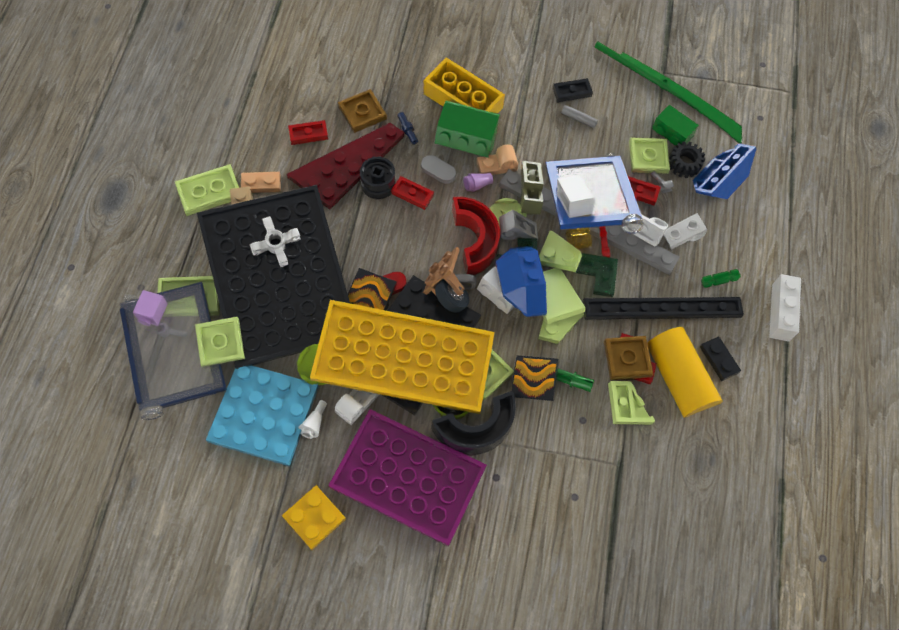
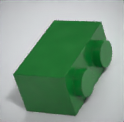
M668 105L656 117L652 129L676 146L678 143L681 145L682 142L687 144L695 135L699 125L671 105Z

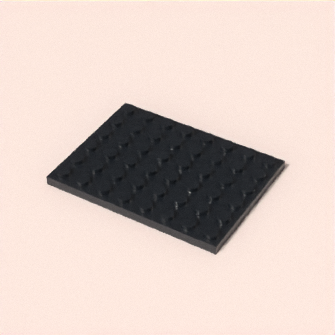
M317 185L197 212L223 319L239 318L245 359L234 361L235 368L253 366L298 354L310 345L319 344L330 300L350 303ZM269 216L275 230H279L283 234L297 228L301 240L285 244L283 251L288 260V265L280 267L276 254L267 250L253 256L249 245L265 240L267 231L262 219ZM273 239L270 244L278 245L281 240Z

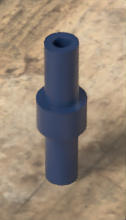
M404 112L398 113L397 116L402 124L401 128L404 134L408 136L412 145L417 144L418 139L414 133L412 123L408 122Z

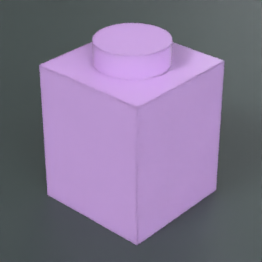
M143 290L133 310V314L138 319V322L143 325L150 326V324L158 326L168 303L162 295Z

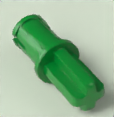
M558 368L557 381L569 384L571 388L573 386L591 392L594 384L593 379L578 375L577 372L571 373Z

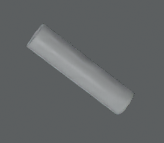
M567 105L563 107L561 112L592 128H595L598 122L597 119Z

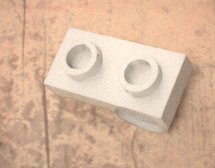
M698 213L667 228L663 236L672 250L689 240L694 242L701 239L706 234L707 228Z
M353 389L350 394H345L337 402L335 413L352 425L380 394Z

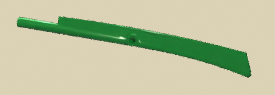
M599 41L595 44L594 48L658 85L661 89L676 96L719 126L736 142L742 144V126L681 85L626 53L622 52L620 55Z

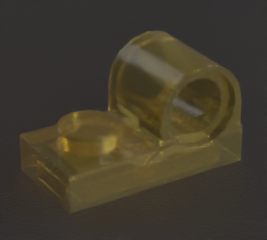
M589 214V215L578 216V217H586V216H592V215ZM590 227L567 229L565 233L567 242L578 250L592 247Z

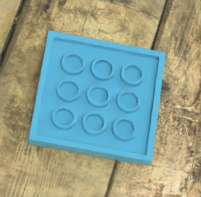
M252 365L240 367L239 369L235 368L206 441L290 466L301 437L299 426L308 417L319 386L318 384L312 385L305 380Z

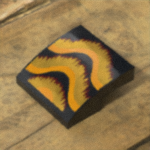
M359 268L348 292L350 304L387 311L389 300L397 283L394 280Z
M517 355L512 382L514 397L554 401L559 359Z

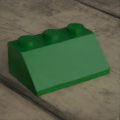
M445 101L437 125L434 143L488 158L494 147L500 114Z

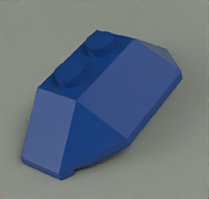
M739 143L733 149L714 157L692 180L696 193L728 199L749 176L756 146Z
M530 246L510 248L496 260L503 297L515 308L522 311L521 313L525 317L546 315V282L538 250Z

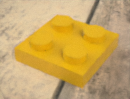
M317 485L282 515L311 550L346 520V517Z

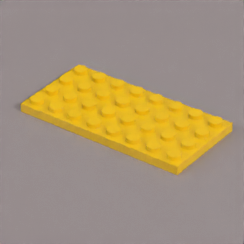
M330 300L310 374V381L480 414L495 332Z

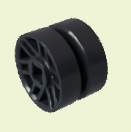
M372 157L361 165L360 178L363 192L373 199H384L391 195V189L395 185L396 179L395 167L390 160L384 157Z

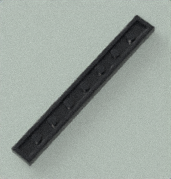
M740 297L584 298L582 301L585 306V320L742 318L744 316Z

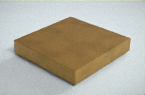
M371 89L338 102V107L354 133L387 120L385 111Z
M646 336L607 338L604 340L610 380L653 376Z

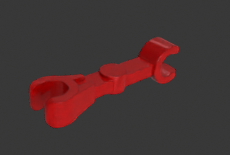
M600 226L599 236L601 238L602 258L608 259L610 258V248L608 247L606 226Z

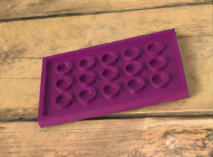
M369 409L328 487L449 547L487 465Z

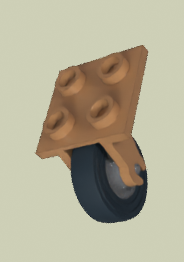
M458 247L451 252L447 251L439 263L435 262L430 267V274L425 280L426 286L423 292L427 295L432 291L437 296L439 302L447 310L454 313L462 311L469 304L467 290L453 273L460 250Z

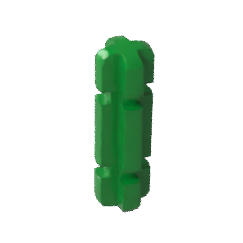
M733 269L730 272L725 271L712 274V276H704L701 279L703 287L708 288L712 287V285L729 283V281H738L741 275L738 269Z

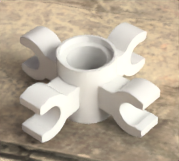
M270 216L262 219L267 234L265 240L249 244L253 256L269 250L271 253L276 254L280 267L288 265V260L283 250L285 249V244L301 240L298 229L294 228L282 234L279 230H275ZM273 239L281 240L278 245L270 244Z

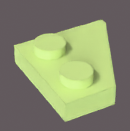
M549 231L539 258L543 266L576 272L582 254L581 251L555 232Z
M584 312L547 324L543 318L538 339L559 344L565 335L584 316Z
M610 381L608 383L613 424L652 425L655 422L653 416L650 417L643 407L645 403L637 395L631 381Z

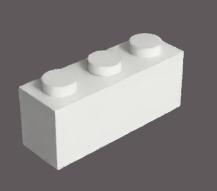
M781 274L772 284L769 338L790 342L799 333L801 278Z

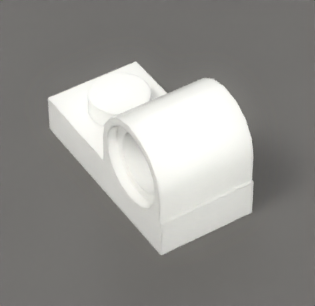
M642 215L640 222H636L635 219H625L621 228L655 247L660 243L668 224L659 218L653 217L649 219Z

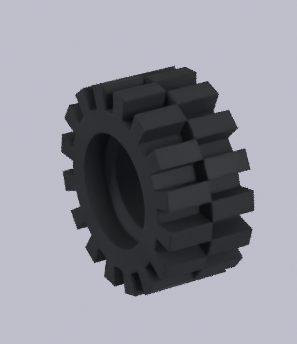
M682 142L681 145L678 143L673 148L669 156L670 170L674 169V174L678 172L679 177L684 175V178H688L690 175L692 178L699 173L705 162V153L702 152L703 149L701 147L697 149V144L692 146V142H688L687 145L686 142ZM680 157H688L693 161V163H685L680 159Z

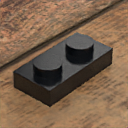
M588 78L553 84L557 103L589 98L593 94Z
M719 336L701 344L700 349L721 382L741 372V369Z

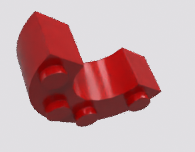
M453 197L452 212L455 226H464L471 229L478 238L477 242L472 246L464 248L463 254L466 274L477 275L489 267L495 259L500 239L499 223L494 213L483 203L472 198Z

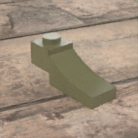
M522 161L521 213L530 215L541 214L543 206L542 189L544 185L541 163Z

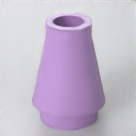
M470 173L464 177V187L467 191L475 192L492 184L493 176L491 173Z

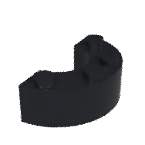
M513 391L492 398V415L482 425H464L456 420L451 413L432 420L431 429L434 435L442 444L465 455H478L493 450L505 440L510 432L516 412Z

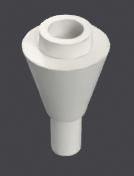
M320 400L315 410L299 426L302 436L308 439L319 436L322 414L327 406L325 401Z

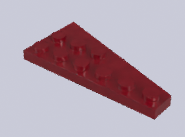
M388 123L287 173V178L300 188L317 185L322 204L330 210L361 180V165L369 158L384 157L404 138V132L392 123Z

